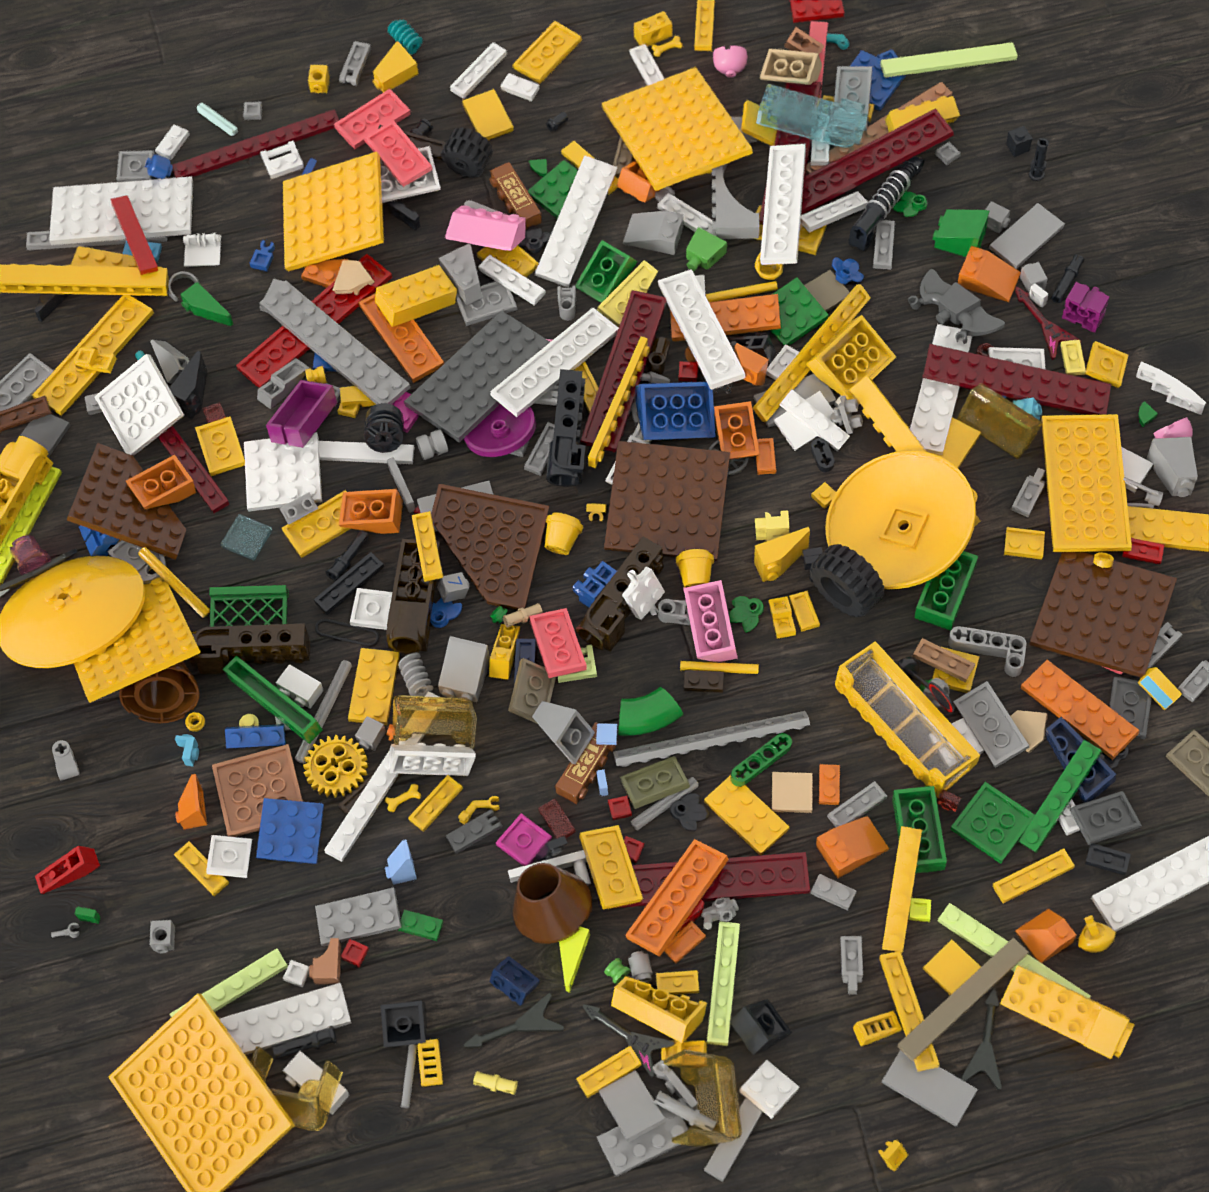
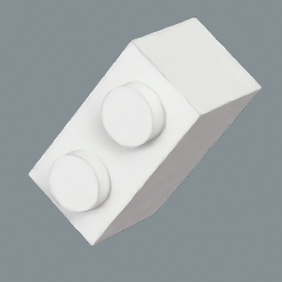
M288 665L276 682L278 689L287 697L293 698L299 706H307L310 709L324 691L321 682L291 665Z

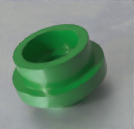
M502 606L497 607L490 614L492 622L501 623L503 616L507 615L506 612L508 610Z

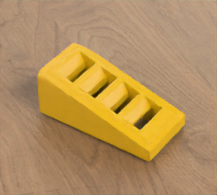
M894 1011L858 1021L853 1030L860 1045L864 1046L900 1032L902 1028ZM886 1019L889 1020L892 1028H889ZM879 1022L881 1023V1025H882V1027H883V1029H884L883 1031L881 1030V1028H880V1026H879V1024H878ZM871 1025L873 1026L876 1033H873L870 1027Z
M438 1039L426 1040V1043L417 1044L422 1087L443 1084ZM435 1048L434 1051L423 1052V1050ZM433 1056H435V1058H436V1059H433V1060H425V1061H424V1058H425V1057H433ZM436 1065V1068L425 1069V1066ZM437 1073V1077H425V1075Z

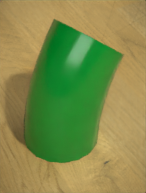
M662 687L642 697L621 699L618 735H641L659 730L682 717L683 712L673 697Z

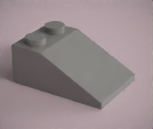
M670 211L632 214L623 245L675 255L684 227L683 214Z

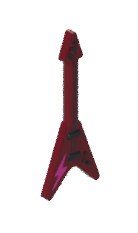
M1016 287L1015 292L1018 301L1023 302L1042 325L1041 328L1052 360H1055L1059 342L1080 340L1051 321L1046 320L1028 298L1029 293Z

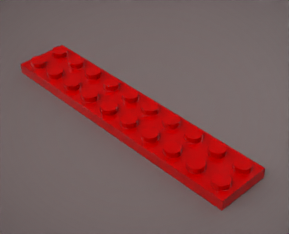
M368 254L362 257L359 262L374 280L373 284L369 285L368 283L356 296L354 292L336 294L333 291L334 281L311 301L338 324L359 307L360 301L373 295L377 287L386 284L392 278V274ZM282 326L238 363L236 367L237 370L260 388L271 380L272 374L294 359H299L310 348L286 327Z

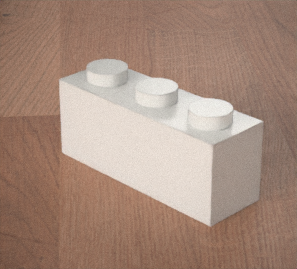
M299 1052L283 1070L287 1076L285 1080L293 1087L298 1085L302 1089L300 1092L307 1099L313 1098L317 1101L316 1106L324 1113L329 1111L333 1115L349 1096L343 1086L302 1052Z

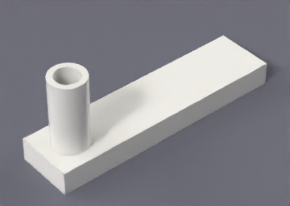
M584 850L537 862L549 863L561 869L574 866L576 875L583 879L587 886L591 884L585 864L587 859ZM534 864L508 870L510 882L518 881L523 871Z

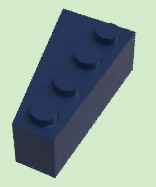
M1060 717L1046 729L1045 736L1065 770L1084 740ZM1100 757L1077 790L1083 803L1094 800L1116 780L1117 774Z

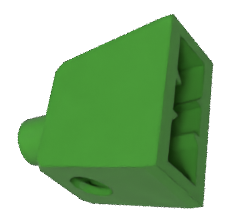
M698 227L686 250V257L689 260L687 267L690 270L692 269V271H695L698 266L704 269L711 268L727 253V242Z

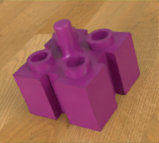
M1076 282L1066 298L1062 318L1074 324L1078 322L1082 324L1083 328L1095 333L1105 316L1110 297L1103 292H1099L1100 289L1098 287H1093L1090 291L1087 285Z

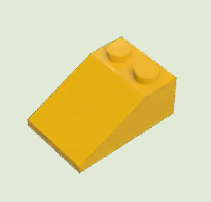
M809 527L755 545L754 564L763 582L776 580L802 555V550L809 548Z

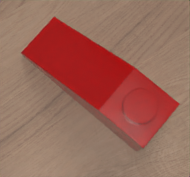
M77 846L35 876L40 893H47L80 879L98 868L100 864L93 848Z

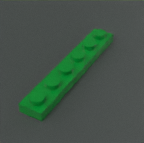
M1085 740L1082 742L1019 839L1021 844L1036 853L1038 852L1101 755V749Z

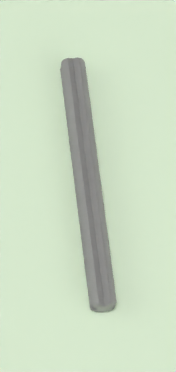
M343 660L314 717L321 728L352 667L349 661ZM317 737L310 744L303 740L295 756L297 762L302 764L306 762L305 757L309 756L308 750H312Z

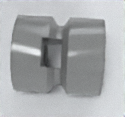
M441 429L431 432L430 436L425 434L416 437L423 460L434 457V453L440 455L448 452Z

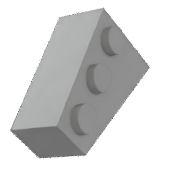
M470 243L439 258L441 268L453 283L457 293L466 305L483 298Z

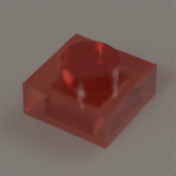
M220 402L203 408L208 423L226 418Z
M943 789L939 795L938 803L942 808L956 812L961 798Z

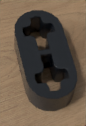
M823 438L814 439L811 444V452L818 469L822 472L832 471L834 468V457L827 441ZM817 445L823 447L822 452H820L819 448H816ZM823 458H825L826 462L829 463V465L823 463Z

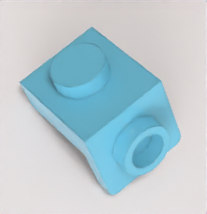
M1034 398L1013 401L1011 413L1013 420L1032 418L1035 423L1040 421L1042 407Z
M188 734L176 735L175 741L177 745L184 747L182 759L185 765L194 766V762L199 756L198 743L195 737Z

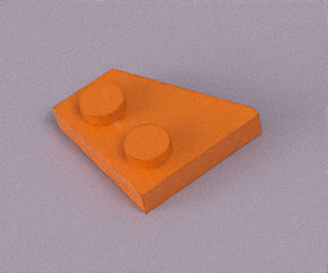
M347 259L325 260L306 266L301 275L302 280L327 288L336 280L342 261Z

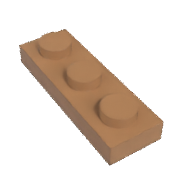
M923 638L913 653L914 658L965 683L975 667V663Z

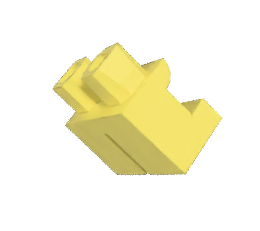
M781 511V516L771 517L769 513L765 512V518H755L756 540L770 541L789 534L788 511Z

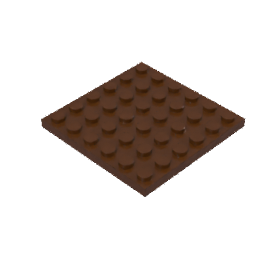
M618 441L604 550L632 552L644 536L662 547L663 556L677 557L686 550L703 549L713 554L714 561H717L730 452Z
M1062 552L1029 645L1142 678L1148 669L1177 578L1113 561L1112 567L1101 568L1093 563L1095 555L1085 552Z

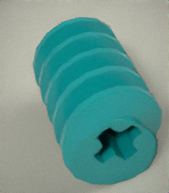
M395 20L388 26V33L396 42L403 46L409 55H413L418 51L423 43V39L419 37V34L405 20Z

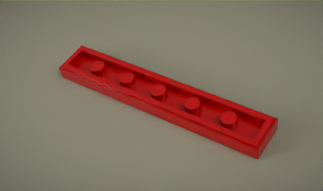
M128 195L110 199L140 274L144 275L158 271V266Z

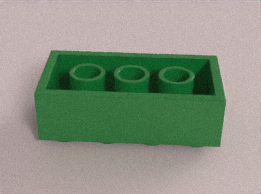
M963 551L950 567L927 581L917 604L914 618L951 631L975 571L978 556Z
M934 786L894 790L892 801L898 838H900L901 826L922 830L915 873L945 870L947 859Z

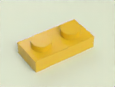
M697 970L656 973L657 989L664 988L670 990L669 994L672 995L699 993Z

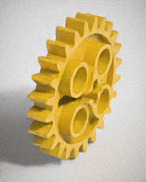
M335 735L334 740L327 736V742L320 739L321 745L313 744L315 750H308L311 757H305L307 764L303 765L304 769L307 770L304 772L305 777H308L307 782L312 784L313 790L318 788L319 794L325 791L326 797L333 793L336 798L339 792L344 797L346 790L352 793L351 787L359 788L357 782H364L362 776L367 775L365 769L368 768V764L366 762L367 756L364 755V749H359L360 745L358 742L354 744L352 738L347 742L345 736L339 740L338 736ZM339 751H343V752H344L343 755H341V756H336V753H337V752H339ZM321 761H327L323 766L318 765ZM347 767H354L353 770L349 772L345 771ZM332 776L336 777L334 781H327Z

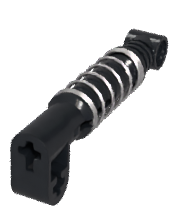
M916 155L902 162L898 169L891 172L886 182L882 184V188L878 189L877 194L873 195V200L867 203L865 211L851 228L849 245L864 252L867 251L873 239L875 226L879 221L885 219L895 203L904 194V191L909 188L915 174L918 175L925 163L924 158Z

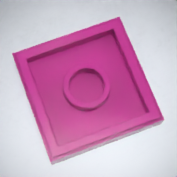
M521 813L497 840L496 846L521 865L526 866L535 860V855L547 842L552 840V836Z

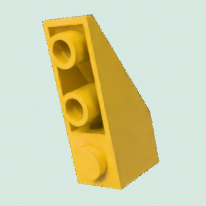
M501 624L490 656L489 677L509 679L520 626L512 625L506 627L505 624Z

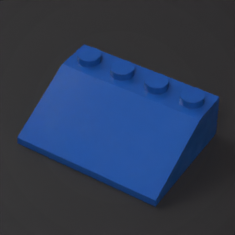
M707 382L658 383L635 386L636 407L643 440L715 437L713 389H710Z

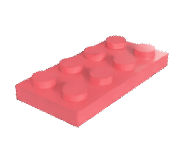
M389 89L336 122L334 126L355 150L366 143L364 137L376 131L379 125L384 126L393 120L398 123L411 113L410 109Z
M394 120L364 137L368 146L373 152H378L382 163L402 187L432 171V165Z
M567 608L529 616L548 678L587 670L586 662Z

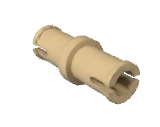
M537 603L525 609L519 608L517 612L509 615H504L503 622L506 627L520 622L525 623L528 622L529 616L541 614L543 611L540 604Z

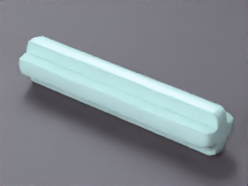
M200 103L197 106V111L229 135L234 136L238 132L236 126L204 103Z

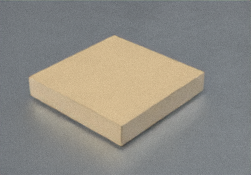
M772 772V811L812 813V773Z

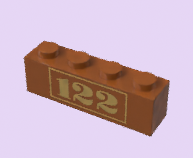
M510 162L490 170V183L493 188H497L500 200L505 201L508 213L525 218V230L530 226L542 223L541 212Z
M597 722L592 727L595 733L576 764L569 763L555 786L556 794L575 804L580 799L583 800L588 792L587 787L590 783H594L597 778L598 769L604 767L608 759V753L614 751L617 744L597 745Z

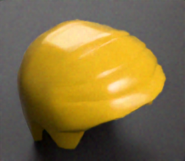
M761 252L759 253L755 262V269L759 276L766 280L778 278L783 272V264L761 265Z

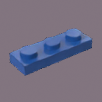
M285 724L226 727V748L285 745Z

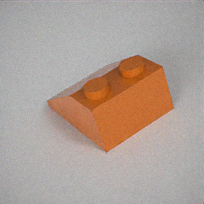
M637 161L622 168L617 187L621 188L625 193L633 195L639 201L647 202L655 197L656 192L660 191L654 190Z
M971 246L959 273L958 284L965 289L1009 302L1021 272L989 251Z
M751 401L715 406L714 417L720 451L730 452V460L759 456Z
M175 455L126 480V484L144 509L180 502L196 493L192 478Z
M397 489L343 492L339 526L379 534L399 533L403 499Z
M868 816L835 827L817 837L816 847L837 879L889 850V847Z

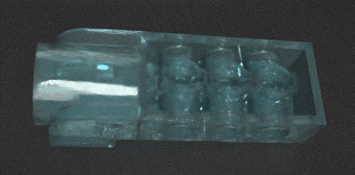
M767 84L758 110L756 124L847 148L853 146V144L860 145L868 114L864 113L865 104L842 98L840 103Z

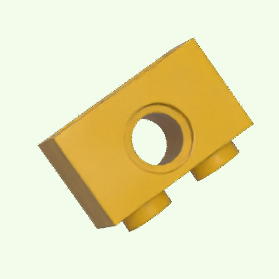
M663 11L634 23V37L640 46L645 44L648 47L672 37V22Z

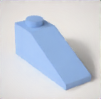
M402 840L387 859L388 866L385 867L387 879L391 878L393 885L417 879L407 840Z

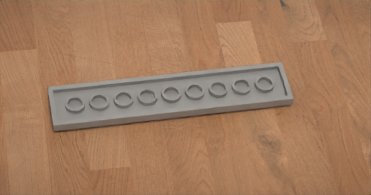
M286 280L259 302L265 311L375 404H393L411 388L405 379Z

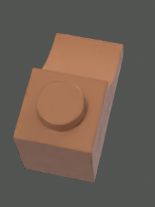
M796 27L784 47L790 51L818 53L819 55L824 45Z
M330 938V944L326 952L319 958H313V965L309 967L310 978H313L315 984L340 983L341 942L339 938Z

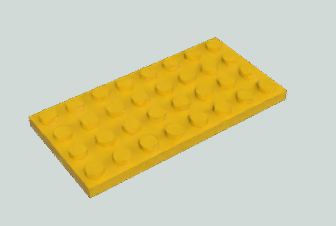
M1118 414L1042 416L1053 552L1131 551L1132 544L1126 487L1123 480L1124 468Z

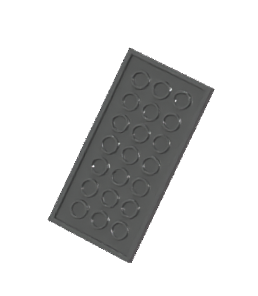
M500 311L404 401V404L457 442H460L500 404L491 396V390L542 350L550 341L507 313Z

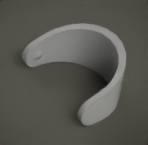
M184 271L177 272L170 278L168 293L174 301L177 302L178 298L173 294L171 284L180 278H188L195 283H199L193 274Z

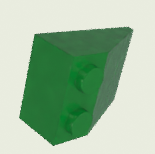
M601 240L575 286L602 303L630 275L637 261Z

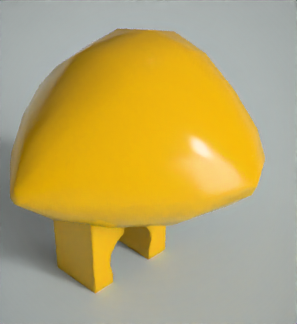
M1092 915L1084 918L1086 926L1079 936L1078 947L1093 953L1102 952L1107 949L1114 941L1116 932L1105 924L1094 922Z

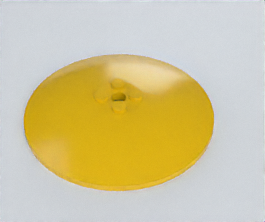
M900 451L880 456L854 471L842 483L834 495L826 517L828 547L834 544H841L842 546L849 547L851 550H855L857 554L863 556L873 566V569L878 572L879 578L883 581L884 589H901L919 585L945 571L958 559L966 548L976 521L974 494L961 471L952 463L937 455L921 451ZM909 524L907 529L900 530L901 525Z
M87 556L65 561L30 579L11 596L0 614V647L11 660L34 668L60 667L89 658L117 641L135 622L141 612L145 599L143 580L131 564L114 557Z

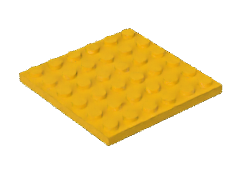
M378 152L283 181L285 269L288 272L384 243L381 167Z

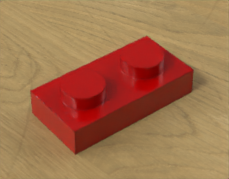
M1131 538V551H1123L1122 557L1160 565L1164 544Z

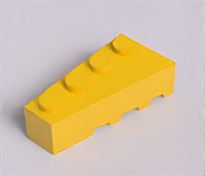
M625 976L615 986L611 1006L683 1043L703 1022L707 1002L699 1001V1003L690 1001L688 996L681 995V997L669 994L670 990L664 988L656 990L651 988V984Z

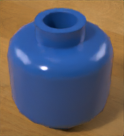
M155 154L147 159L145 168H147L148 175L157 179H165L170 176L173 165L168 158Z

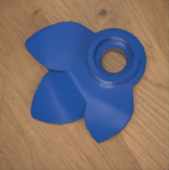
M838 257L833 259L832 267L836 270L835 278L839 283L860 282L864 279V275L858 272L859 264L856 260L846 259L842 261Z
M441 597L436 604L433 603L431 624L436 628L446 626L449 620L455 619L460 614L462 604H453L452 601L444 603Z

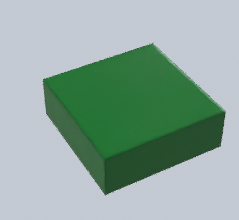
M76 907L75 915L79 920L99 924L101 917L95 909Z

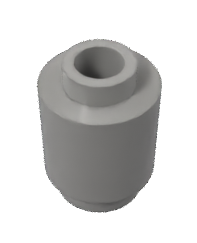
M643 951L632 953L631 957L628 958L632 978L642 982L650 981L653 973L648 954H644Z

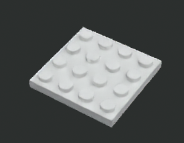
M148 354L144 355L95 396L125 453L132 456L136 455L184 416L151 355Z
M317 432L313 434L304 448L290 446L288 443L286 445L273 443L270 439L244 442L248 511L280 508L310 492L315 503L322 502Z

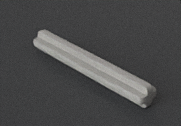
M694 777L688 779L690 788L660 799L631 821L632 826L636 830L645 826L670 808L675 801L681 800L684 795L695 790L698 787L697 780Z

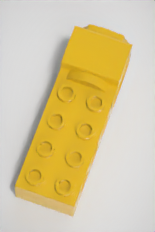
M19 436L16 443L10 442L7 444L0 455V545L36 483L40 485L43 483L53 465V462L47 457V449L24 436Z
M1021 965L1017 966L1000 1003L1082 1043L1084 1046L1112 1059L1113 1055L1118 1058L1120 1057L1134 1027V1024L1129 1022L1130 1019L1123 1014Z

